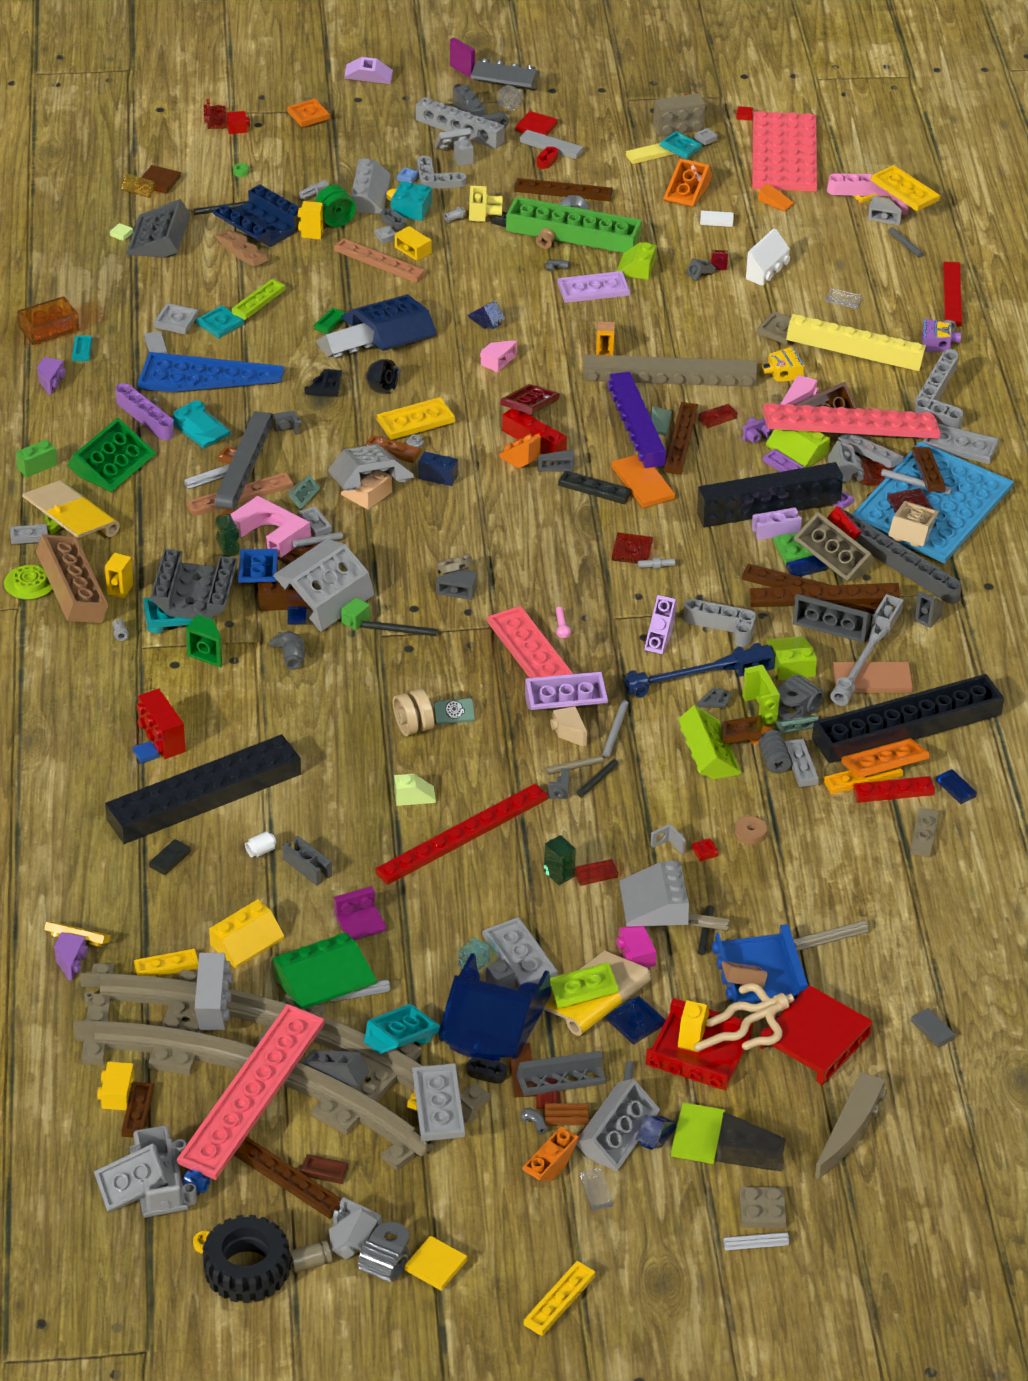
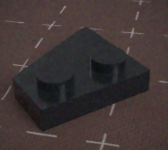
M324 369L319 376L313 379V384L310 387H305V395L338 397L342 370Z

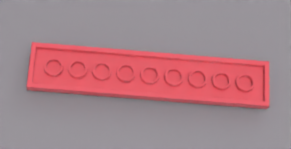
M763 403L762 407L767 429L939 439L941 434L935 415L929 412L915 413L912 411L898 412L895 410L881 411L878 409L864 410L861 408L848 409L844 407L831 408L827 406L814 407L810 405L797 406L776 403Z
M286 1004L177 1158L178 1164L217 1180L324 1026V1019Z

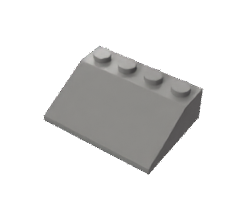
M669 860L659 862L619 881L626 927L688 925L689 902L680 861Z

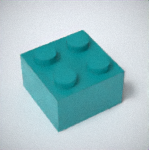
M401 181L391 198V209L404 218L423 221L432 204V187Z

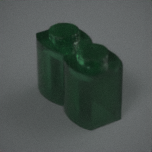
M231 514L217 516L215 520L217 529L216 541L224 557L238 555L240 551V545L237 541L239 530Z

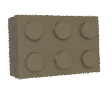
M699 93L654 100L653 128L659 137L671 135L675 131L688 133L704 130L705 102Z

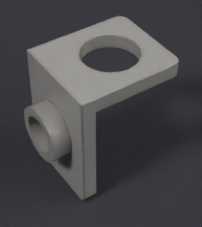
M671 824L651 833L652 848L669 841L681 854L685 853L686 840L681 832L677 831ZM664 833L661 839L656 840L659 834Z

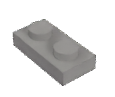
M316 506L299 511V517L310 522V529L314 536H321L332 532V526Z
M47 524L10 527L11 544L39 542L42 534L48 535Z

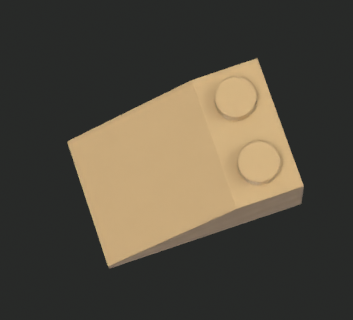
M904 501L893 516L888 536L893 537L896 541L910 542L915 547L924 546L939 511Z

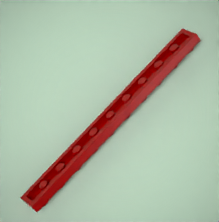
M535 783L378 866L376 874L389 885L547 800L548 794Z

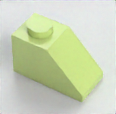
M415 774L394 775L396 806L436 803L433 785Z

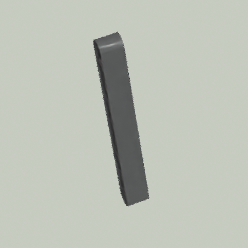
M254 411L215 498L216 508L235 510L273 424L272 413Z
M845 511L863 531L855 541L869 551L872 556L945 602L951 604L959 602L962 587L959 580L848 511Z

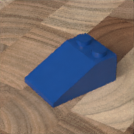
M277 549L240 550L238 583L277 581L273 576L278 572Z

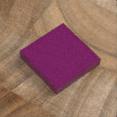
M454 37L451 38L450 66L471 77L475 66V49Z

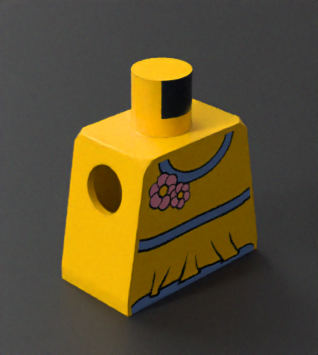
M789 347L770 353L768 355V363L761 365V372L763 375L771 373L777 382L793 381L798 375L804 377V364L795 349Z

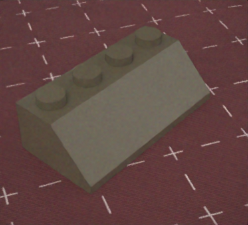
M818 511L793 538L847 582L862 576L875 562L869 551Z

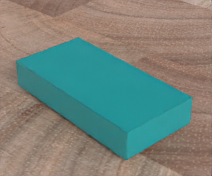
M75 336L72 361H90L92 336Z

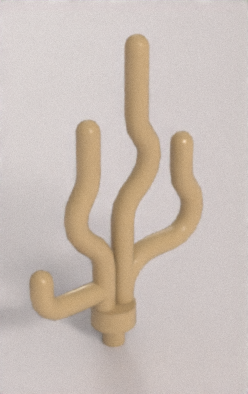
M748 983L740 986L739 992L741 994L753 991L762 1002L757 1004L735 1002L729 1005L723 1013L707 1019L706 1026L712 1027L731 1018L734 1012L738 1010L755 1013L744 1018L738 1031L723 1032L696 1043L694 1049L701 1051L722 1041L739 1040L747 1034L750 1024L765 1017L774 1034L769 1037H756L742 1044V1048L749 1050L759 1045L777 1043L782 1037V1029L774 1017L777 1012L789 1008V1003L794 1001L793 995L788 994L785 996L783 993H780L770 998L758 984Z

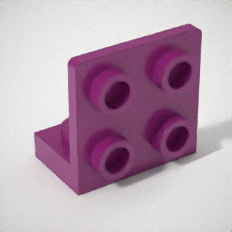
M372 886L333 897L334 915L343 932H347L354 940L386 931V925L375 906V891Z

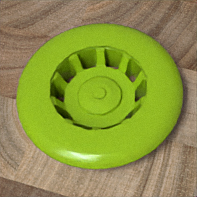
M40 565L17 567L10 571L4 579L6 591L19 599L32 600L41 598L53 590L43 567Z

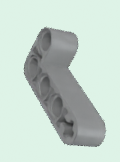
M689 599L684 603L683 619L688 624L734 632V643L737 646L745 647L751 643L755 631L756 614L748 609Z

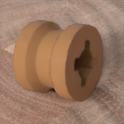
M543 228L536 238L537 245L542 249L550 248L555 239V233L549 228Z

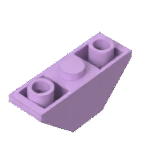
M360 57L347 64L344 79L390 84L393 70L378 59Z
M657 595L644 650L659 654L664 653L671 638L675 621L676 599Z

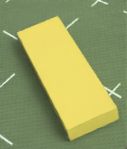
M660 143L626 151V157L632 164L675 154L661 147Z

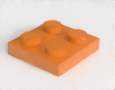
M315 98L287 107V112L301 127H307L311 124L330 119V114Z

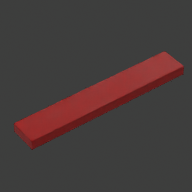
M943 261L944 321H954L956 326L961 327L960 262Z

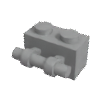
M836 441L828 455L829 463H837L843 474V481L849 482L853 474L858 481H862L864 479L862 461L858 455H855L853 446Z

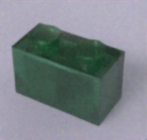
M562 835L545 843L544 872L560 886L575 877L576 848Z

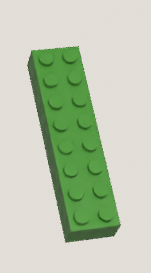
M515 197L506 214V231L538 236L543 228H549L555 233L554 240L606 249L608 251L624 253L637 245L641 237L642 220L527 198Z

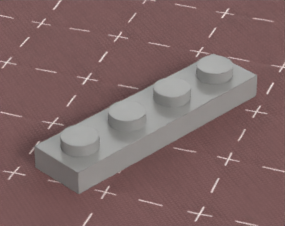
M847 433L838 437V441L852 445L854 451L859 455L866 456L872 461L879 462L888 468H893L903 463L902 455L856 434Z

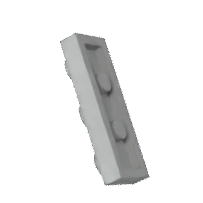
M804 739L785 741L784 744L788 751L791 767L798 786L818 785V776Z

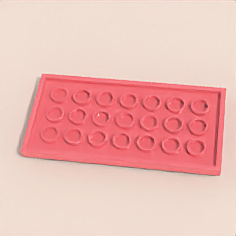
M753 112L752 189H761L764 185L769 184L777 190L817 192L816 114Z

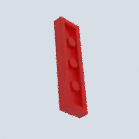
M930 776L854 783L853 785L857 803L932 796L935 793Z

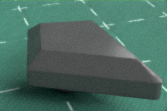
M713 688L697 702V707L726 708L732 692L724 691L722 688Z

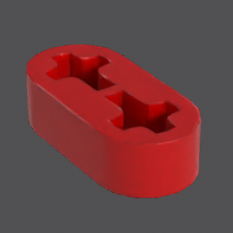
M553 146L546 147L537 156V167L540 169L549 168L558 159V149Z

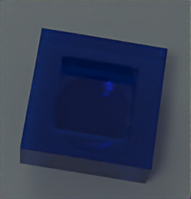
M288 606V625H307V606Z

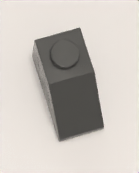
M459 569L436 579V594L468 600L473 599L477 588V572Z
M919 591L914 621L931 628L942 616L943 601Z

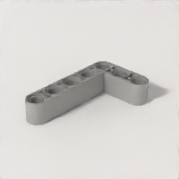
M947 349L941 355L917 396L914 412H929L935 415L937 424L960 429L963 422V411L958 407L938 401L958 365L957 351Z

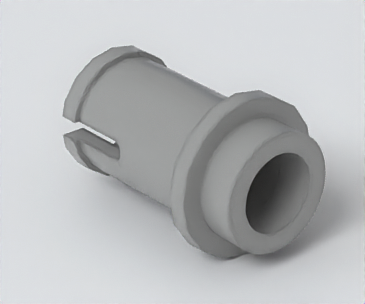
M459 206L453 211L444 213L445 221L448 223L459 218L463 219L466 216L464 208Z
M118 618L119 624H117L116 619L112 622L114 638L118 641H124L129 633L125 628L124 621Z

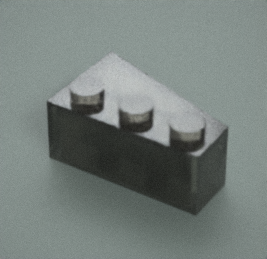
M724 1112L717 1145L716 1162L781 1172L786 1138Z

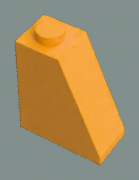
M598 322L596 355H613L615 322Z

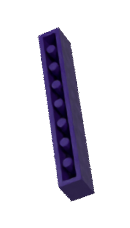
M631 373L610 374L609 381H607L608 392H611L612 401L616 403V410L620 412L621 421H624L625 430L629 432V439L633 441L634 451L638 452L639 462L642 461L644 468L664 466L666 450Z

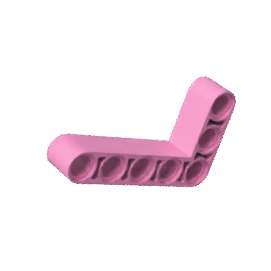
M834 173L829 176L827 192L831 195L867 196L878 194V196H891L893 203L902 210L901 215H907L910 212V206L871 181V175L873 174Z

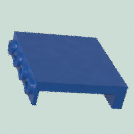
M788 924L780 925L779 934L721 941L719 933H716L715 942H712L713 954H717V967L722 970V984H726L727 1000H731L732 1004L735 1002L757 1004L762 1001L753 991L741 994L739 987L743 984L730 983L726 980L722 967V962L724 961L759 966L765 970L768 975L765 986L762 988L770 998L783 993L785 996L792 994L795 1000L799 992L804 991L808 987Z

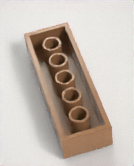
M42 534L36 554L66 620L71 622L102 623L108 603L77 537Z

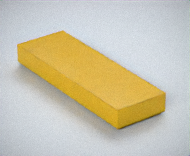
M190 949L134 960L136 975L156 977L178 973L182 970L198 969L199 961L196 950Z

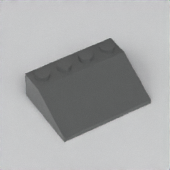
M179 199L140 214L126 253L128 255L166 257L177 254L191 215L182 200Z

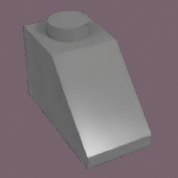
M873 196L869 206L868 220L900 226L902 210L889 198Z
M360 1208L330 1228L331 1251L346 1260L361 1251L364 1241L369 1238L377 1222V1217Z

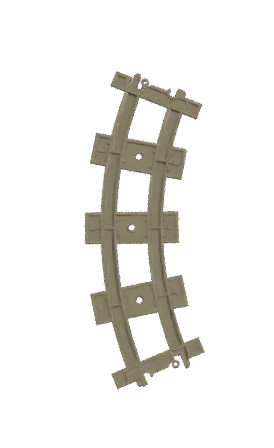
M93 964L92 973L80 974L81 987H100V994H95L92 991L85 992L84 999L85 1003L88 1004L87 1018L84 1021L74 1022L75 1039L77 1041H84L82 1065H104L105 1049L152 1053L148 1062V1068L190 1075L195 1060L240 1071L286 1004L301 1008L288 994H286L282 1002L262 996L229 989L231 990V1003H227V1009L230 1011V1017L266 1026L256 1044L250 1046L229 1039L205 1034L206 1030L199 1029L195 1013L198 972L182 970L179 980L151 976L114 974V964ZM111 1001L169 1006L162 1026L109 1022ZM320 1003L306 1009H301L324 1019L325 1024L313 1041L336 1051L359 1052L370 1071L366 1077L371 1079L370 1082L363 1081L359 1086H348L331 1076L298 1062L283 1085L320 1101L311 1110V1116L345 1135H348L358 1122L378 1133L393 1144L382 1153V1160L396 1171L414 1159L415 1153L419 1156H424L427 1154V1151H432L434 1149V1141L437 1140L421 1141L419 1126L414 1128L378 1103L379 1099L396 1081L414 1091L412 1068L423 1067L415 1061L421 1055V1048L410 1043L378 1054L364 1043L365 1034L323 1017L326 1011V1004ZM185 1017H188L190 1019L188 1022L182 1021V1019ZM476 1083L463 1093L459 1091L463 1121H468L469 1123L476 1119L475 1112L491 1100V1095Z

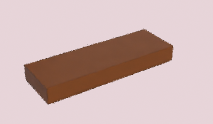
M372 435L365 444V446L379 444L399 460L414 463L421 454V448Z

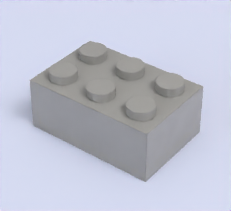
M199 953L195 1013L200 1030H225L226 1022H229L230 1019L227 1003H231L229 984L233 982V974L230 972V961L226 960L225 953Z

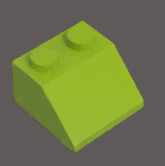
M640 242L624 252L616 272L622 271L624 276L649 280L655 263L656 245Z

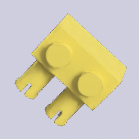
M470 186L469 221H485L487 215L502 216L503 196L486 194L487 186Z

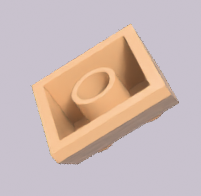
M379 469L374 470L360 478V487H356L352 491L343 490L341 495L369 510L392 493V476L384 471H379Z

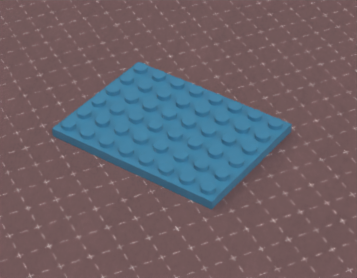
M919 442L915 447H930L946 487L952 488L951 494L927 492L926 488L886 477L852 515L888 536L893 516L904 501L939 511L924 546L915 547L906 541L896 542L945 564L1012 489L1014 481ZM911 450L903 459V463L898 464L893 472L923 480Z

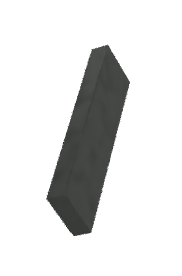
M565 471L558 481V486L624 505L631 495V489L569 471Z

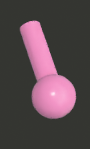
M557 607L556 615L559 627L556 630V634L560 638H567L571 635V629L566 625L563 608Z

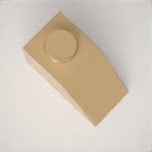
M576 707L553 710V719H550V724L558 737L580 746H587V730Z

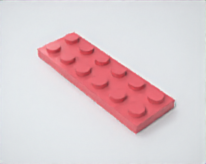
M521 606L487 617L488 624L529 678L573 674Z

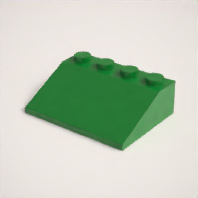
M117 417L74 453L67 466L80 478L112 493L157 453Z
M347 932L272 958L274 979L301 1009H306L377 984V979L360 948Z

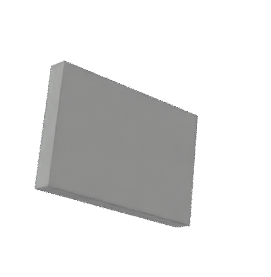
M154 1144L94 1171L106 1210L109 1213L143 1198V1180L145 1178L148 1179L150 1190L169 1185L156 1145Z

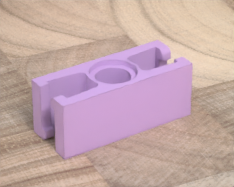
M796 508L755 514L752 518V530L756 532L757 540L799 532L801 530L802 518L797 516L798 511Z

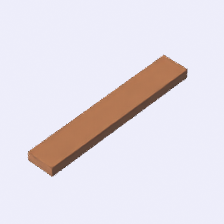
M345 238L334 246V251L415 283H418L426 275L425 269Z
M285 472L247 483L237 504L252 500L257 496L262 497L293 487V482ZM217 492L186 501L193 517L221 509L215 507Z

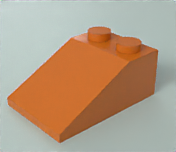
M679 159L663 201L694 207L708 188L712 178L710 165Z

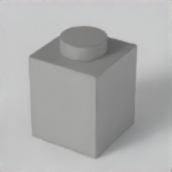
M470 140L454 141V159L457 165L473 164L474 148Z

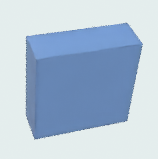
M404 167L397 175V180L413 183L419 176V172Z

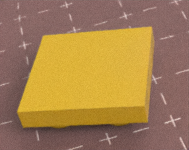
M429 1236L404 1265V1270L442 1291L467 1262V1255Z

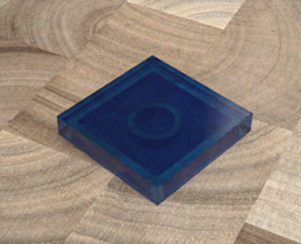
M639 995L606 1015V1020L633 1045L662 1028L666 1021Z

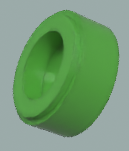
M238 163L233 166V174L237 177H245L249 174V166L245 163Z

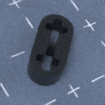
M474 1057L467 1063V1073L471 1078L499 1084L507 1078V1067L501 1062Z

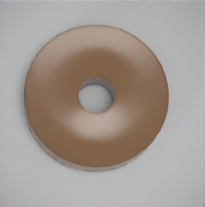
M742 817L735 824V836L745 844H758L766 838L767 825L758 817Z

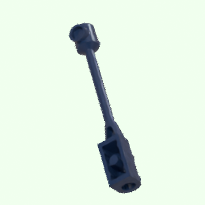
M755 643L751 648L745 650L743 647H737L730 655L712 663L648 677L645 672L637 673V671L632 670L624 677V684L629 695L634 694L635 697L641 698L648 693L650 684L711 670H735L738 677L744 676L745 668L762 664L766 671L773 670L775 654L768 644L761 646L760 643Z

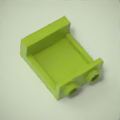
M763 664L745 668L742 697L745 701L757 700L759 715L762 716L763 721L762 726L775 723L778 719L780 694Z

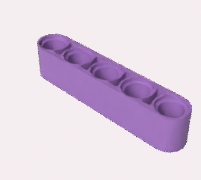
M121 383L115 387L116 402L122 409L160 439L170 440L174 437L173 419L129 384Z

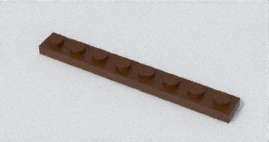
M899 583L750 588L751 607L794 606L796 594L833 604L881 603L886 594L900 598Z

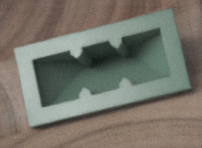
M653 406L651 419L657 433L667 435L672 411Z
M309 474L289 489L288 495L297 507L301 509L316 494L320 487Z

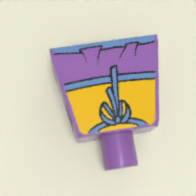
M924 319L922 344L926 345L924 352L945 351L950 349L951 342H961V333L951 332L950 323Z

